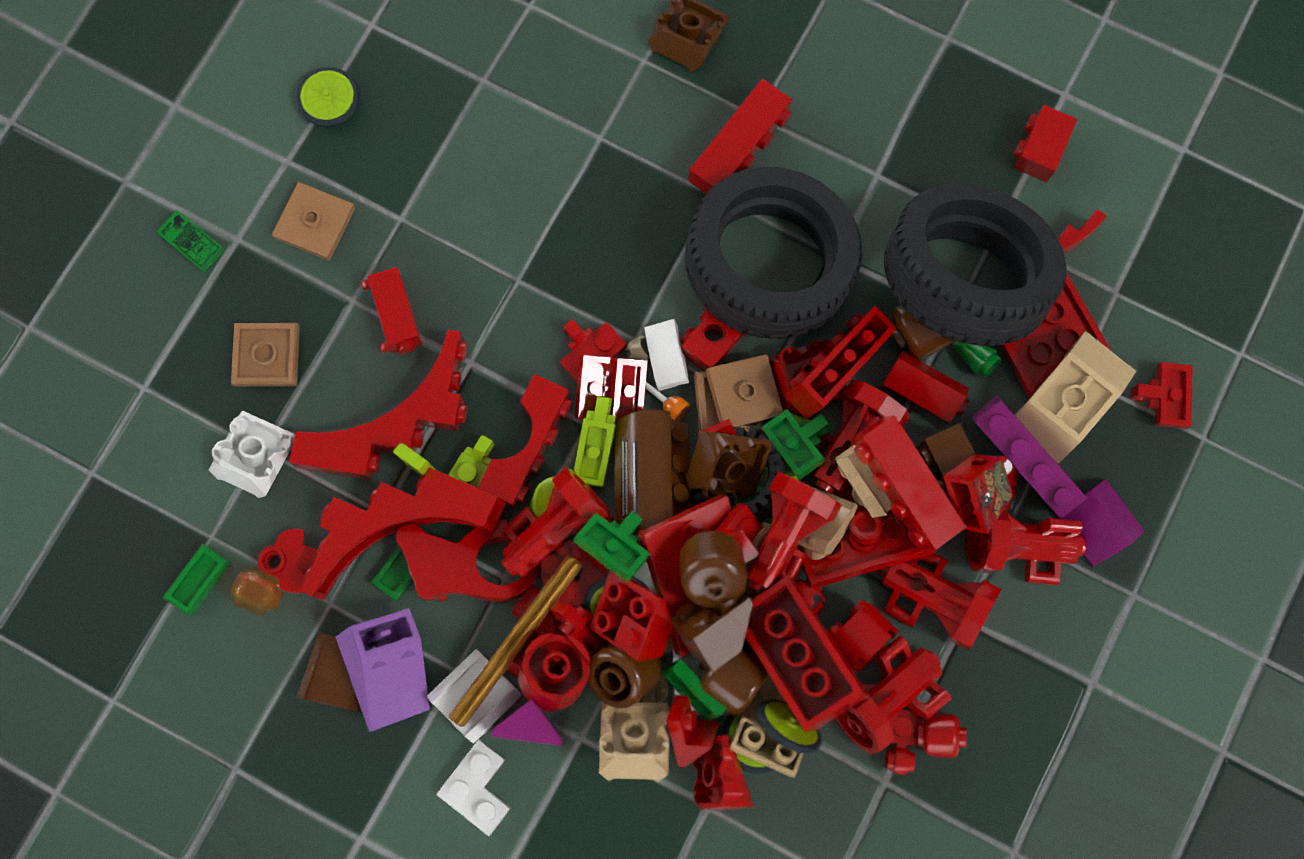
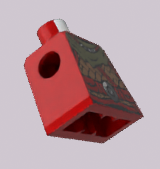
M972 455L944 476L951 504L966 526L964 530L988 534L1011 500L1012 491L1007 475L1012 470V464L1006 457Z

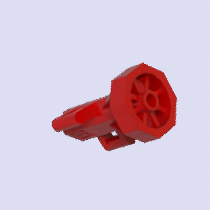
M853 379L850 381L842 394L843 425L836 436L824 435L820 439L822 444L816 447L821 453L826 444H830L823 455L825 462L814 469L811 474L817 480L814 485L829 494H832L833 491L841 494L846 485L850 484L848 479L842 477L835 458L854 445L851 441L853 437L882 417L895 415L902 427L905 426L910 418L905 407L888 394L866 382Z
M567 466L552 479L554 487L546 511L537 518L534 512L527 506L503 528L512 542L502 550L505 558L501 562L513 576L519 573L522 577H525L568 536L579 533L595 513L599 514L609 523L615 519L609 508L597 494ZM530 521L532 524L518 535L517 532Z
M779 471L769 488L772 491L773 525L759 550V555L754 559L747 573V577L751 579L748 585L762 593L786 576L794 580L807 555L797 549L800 541L829 522L833 523L842 507V504Z
M1004 509L988 534L965 530V556L972 572L982 573L1002 571L1006 561L1011 559L1025 560V582L1058 585L1060 582L1061 563L1076 564L1078 558L1085 554L1086 541L1081 534V521L1047 518L1036 525L1023 524ZM1037 561L1049 562V571L1036 570Z
M935 553L882 569L880 576L885 578L882 586L893 591L883 613L913 628L923 608L937 615L952 639L951 642L968 651L973 646L1002 590L985 580L983 582L951 583L940 577L949 560ZM919 560L936 568L934 573L917 565ZM900 595L917 604L913 613L896 605Z
M898 636L875 655L883 678L876 684L863 685L870 696L834 719L848 738L870 755L881 752L895 740L893 731L899 711L905 706L909 707L923 719L928 720L951 700L950 694L934 682L943 674L938 656L934 652L925 650L922 647L911 653L908 642L902 636ZM899 654L902 662L893 669L890 661ZM923 690L933 695L925 704L915 698Z

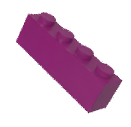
M998 395L972 415L975 423L1060 519L1087 499L1079 486Z

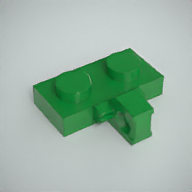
M786 409L761 427L799 480L825 462L824 457L816 447L822 444L820 439L831 431L832 428L822 414L809 423L805 419L798 423L789 410Z
M631 511L621 525L615 521L610 524L599 514L595 513L575 536L573 541L627 583L650 555L648 551L636 543L638 538L633 533L643 519L633 511Z

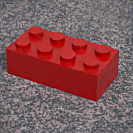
M786 576L751 600L753 605L745 637L805 732H815L870 696L794 580Z

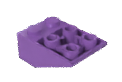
M410 608L350 626L336 636L369 732L430 710L421 638Z

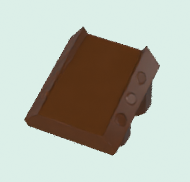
M670 0L666 12L660 13L657 16L654 30L648 39V43L653 53L658 52L687 67L689 72L701 67L729 18L728 15L698 0Z
M709 431L697 433L699 439L689 470L685 472L688 488L699 489L708 499L720 494L725 495L726 493H731L736 499L755 496L772 447L771 440Z
M319 633L297 698L361 712L362 710L336 637Z

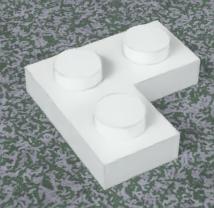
M479 739L436 795L487 836H490L511 807L485 788L505 759Z

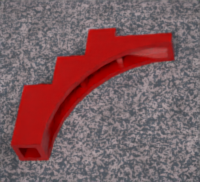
M448 329L441 353L428 376L413 394L390 412L371 422L347 430L323 433L296 431L289 463L299 469L371 481L373 472L377 473L380 466L381 457L380 454H377L378 450L393 452L399 443H404L416 452L417 448L422 447L424 440V429H421V426L459 432L460 423L465 424L468 413V405L464 404L465 401L461 394L454 393V391H459L462 374L458 372L460 360L465 361L468 343L464 342L461 332Z
M431 467L428 468L425 476L422 475L418 480L415 496L381 482L369 498L367 511L333 496L331 502L323 509L322 521L319 525L330 532L321 541L318 547V556L313 566L306 571L300 591L309 596L325 600L337 578L355 558L374 543L396 533L401 526L407 524L418 526L435 523H454L470 525L493 532L506 503L495 495Z

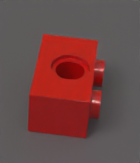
M707 308L700 316L702 322L696 329L693 327L689 328L680 341L683 344L681 351L685 358L703 372H706L707 368L719 366L745 335V333L738 332L728 327L725 323L720 322ZM717 331L721 335V339L710 341L705 337V333Z

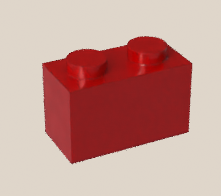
M1046 105L1042 106L1037 115L1032 113L1024 129L1029 132L1026 140L1020 139L1013 156L1017 157V161L1013 169L1047 183L1058 167L1078 119Z

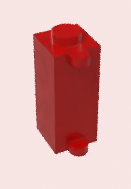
M398 267L368 275V279L362 281L361 285L363 290L371 289L386 338V342L380 345L381 352L392 351V353L407 354L416 350V346L422 345L423 342L404 279Z
M905 351L901 352L883 383L886 387L949 423L955 414L961 417L970 403V400L966 398L969 390L968 387L921 360L914 358Z

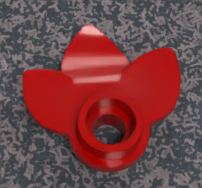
M288 529L282 532L275 544L264 548L258 556L259 570L264 575L274 578L280 589L290 593H303L300 591L303 586V577L306 571L313 566L318 556V550L303 545L305 536L303 529ZM274 556H279L280 564L277 567H271L270 560Z

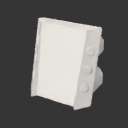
M241 411L239 416L234 418L229 425L230 432L227 438L217 442L213 447L212 456L214 461L209 471L218 480H223L254 494L257 498L265 497L293 446L295 434L245 411Z
M477 649L427 695L430 702L473 744L482 735H485L492 725L523 695L502 675L465 726L460 727L452 722L449 714L489 662Z

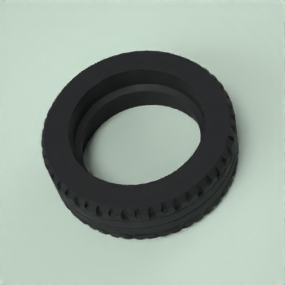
M758 167L742 170L716 183L700 201L694 214L685 246L687 277L692 290L696 292L695 295L701 301V304L716 319L725 323L728 327L758 338L785 339L794 338L798 335L802 336L807 332L816 330L818 327L823 326L826 321H829L838 312L858 276L862 260V243L860 233L858 232L859 228L853 215L841 198L829 187L809 175L781 167ZM752 215H770L788 220L803 229L818 246L824 261L823 273L815 285L796 292H773L754 286L741 278L725 260L720 248V240L724 229L730 223Z
M946 184L931 188L915 196L907 203L900 214L884 252L883 263L886 278L894 296L902 307L919 323L935 333L951 340L971 345H1003L1021 340L1033 333L1041 325L1059 297L1067 277V265L1063 248L1054 231L1041 216L1026 204L1008 194L973 184ZM936 239H959L979 245L995 254L1011 269L1020 288L1014 290H992L971 284L945 268L931 251L928 242Z

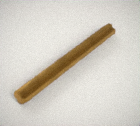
M571 556L564 558L449 714L452 722L460 727L468 723L546 617L552 606L579 572L582 566L580 562Z

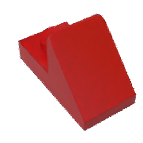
M737 504L715 531L731 535L740 544L745 563L759 555L752 541L763 527L746 504Z
M675 695L667 718L678 767H686L710 750L719 726L717 721L696 720V712L691 709L689 697Z

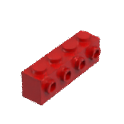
M762 78L689 169L688 182L706 194L716 183L721 182L725 177L750 169L756 160L755 154L759 149L764 151L773 140L774 135L772 133L778 126L783 128L790 119L792 112L789 110L792 99Z
M876 305L864 315L857 312L845 324L848 330L844 334L839 331L828 341L827 345L830 349L826 353L821 350L808 362L812 368L807 373L804 370L800 371L789 382L792 389L784 397L806 419L824 408L897 329Z
M895 415L880 418L851 439L855 445L854 451L856 456L862 463L867 464L873 473L872 480L880 491L885 492L891 501L890 508L898 519L903 520L909 529L908 536L916 547L921 548V550H937L966 528Z

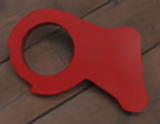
M498 520L493 532L475 528L459 543H453L425 533L419 526L414 524L401 526L395 536L397 545L406 558L417 596L425 601L437 599V602L445 603L448 594H461L495 602L514 601L523 596L535 584L541 562L525 577H521L518 581L509 585L490 583L480 575L476 567L478 554L490 544L498 542L510 544L512 542L503 530L508 520Z

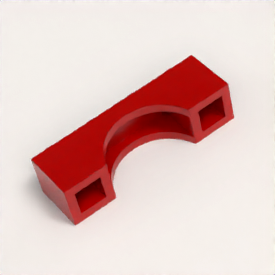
M536 374L533 375L520 401L523 410L532 420L531 438L526 447L515 456L506 459H491L477 488L499 497L507 506L516 509L519 502L522 504L525 502L531 486L527 484L532 474L537 475L543 466L545 457H542L545 447L546 445L550 447L553 445L559 429L555 427L560 417L566 418L573 401L569 400V389Z

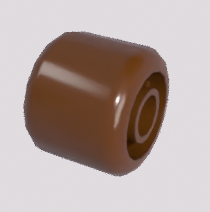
M902 305L897 306L891 312L892 322L897 327L892 334L900 349L906 347L908 352L916 359H925L955 342L919 323Z
M705 531L694 535L686 541L680 551L679 558L681 585L685 595L694 604L704 608H719L718 604L724 603L733 597L739 599L745 590L747 582L744 555L740 544L731 535L721 531Z
M609 642L592 656L588 681L594 694L606 705L617 709L629 708L639 702L657 685L662 673L661 660L659 657L636 661L624 650Z
M743 646L740 653L714 672L701 662L698 665V668L702 670L699 678L701 679L703 691L727 708L726 712L733 716H738L745 711L756 696L767 675V670L759 657Z

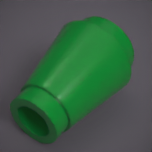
M958 341L953 345V348L976 375L981 374L984 378L1001 361V358L997 355V350L989 346L971 345Z

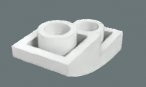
M671 319L645 327L650 361L658 390L661 391L689 383L686 359L681 351L676 321Z

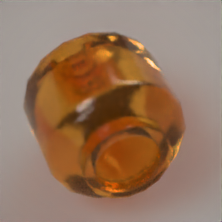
M251 568L247 572L241 571L232 585L230 595L234 596L233 601L236 607L254 615L263 616L269 609L274 611L277 609L283 597V592L279 591L280 581L277 577L259 569Z

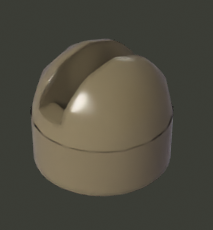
M638 336L627 344L625 350L631 353V356L628 357L629 359H650L647 340L644 336Z

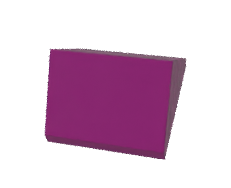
M1107 479L1085 492L1084 494L1087 499L1062 518L1081 521V534L1086 541L1084 557L1092 567L1130 546L1145 532ZM1055 513L1054 516L1057 519H1060V517Z
M532 699L492 729L491 737L558 746L564 745L565 739L547 713L539 708Z

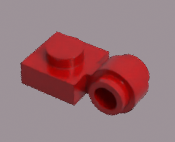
M899 711L893 731L895 740L891 742L894 743V747L892 750L887 749L885 755V769L891 770L892 774L907 775L908 772H914L915 753L909 752V749L906 748L907 745L918 746L920 716L914 711Z

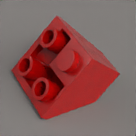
M610 570L589 628L614 646L624 650L634 660L642 661L663 656L673 630V624L663 598L632 578L627 583Z

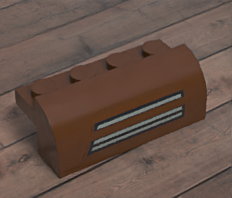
M637 411L615 422V522L621 525L631 511L641 517L643 520L633 533L638 538L636 543L640 546L638 532L691 508L690 488H688L685 472L689 470L688 423L671 419V413L668 411Z

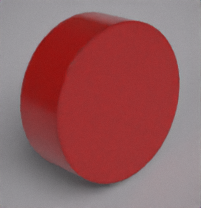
M868 510L859 511L854 514L849 523V534L859 544L869 545L875 543L882 534V521L880 517L872 518Z

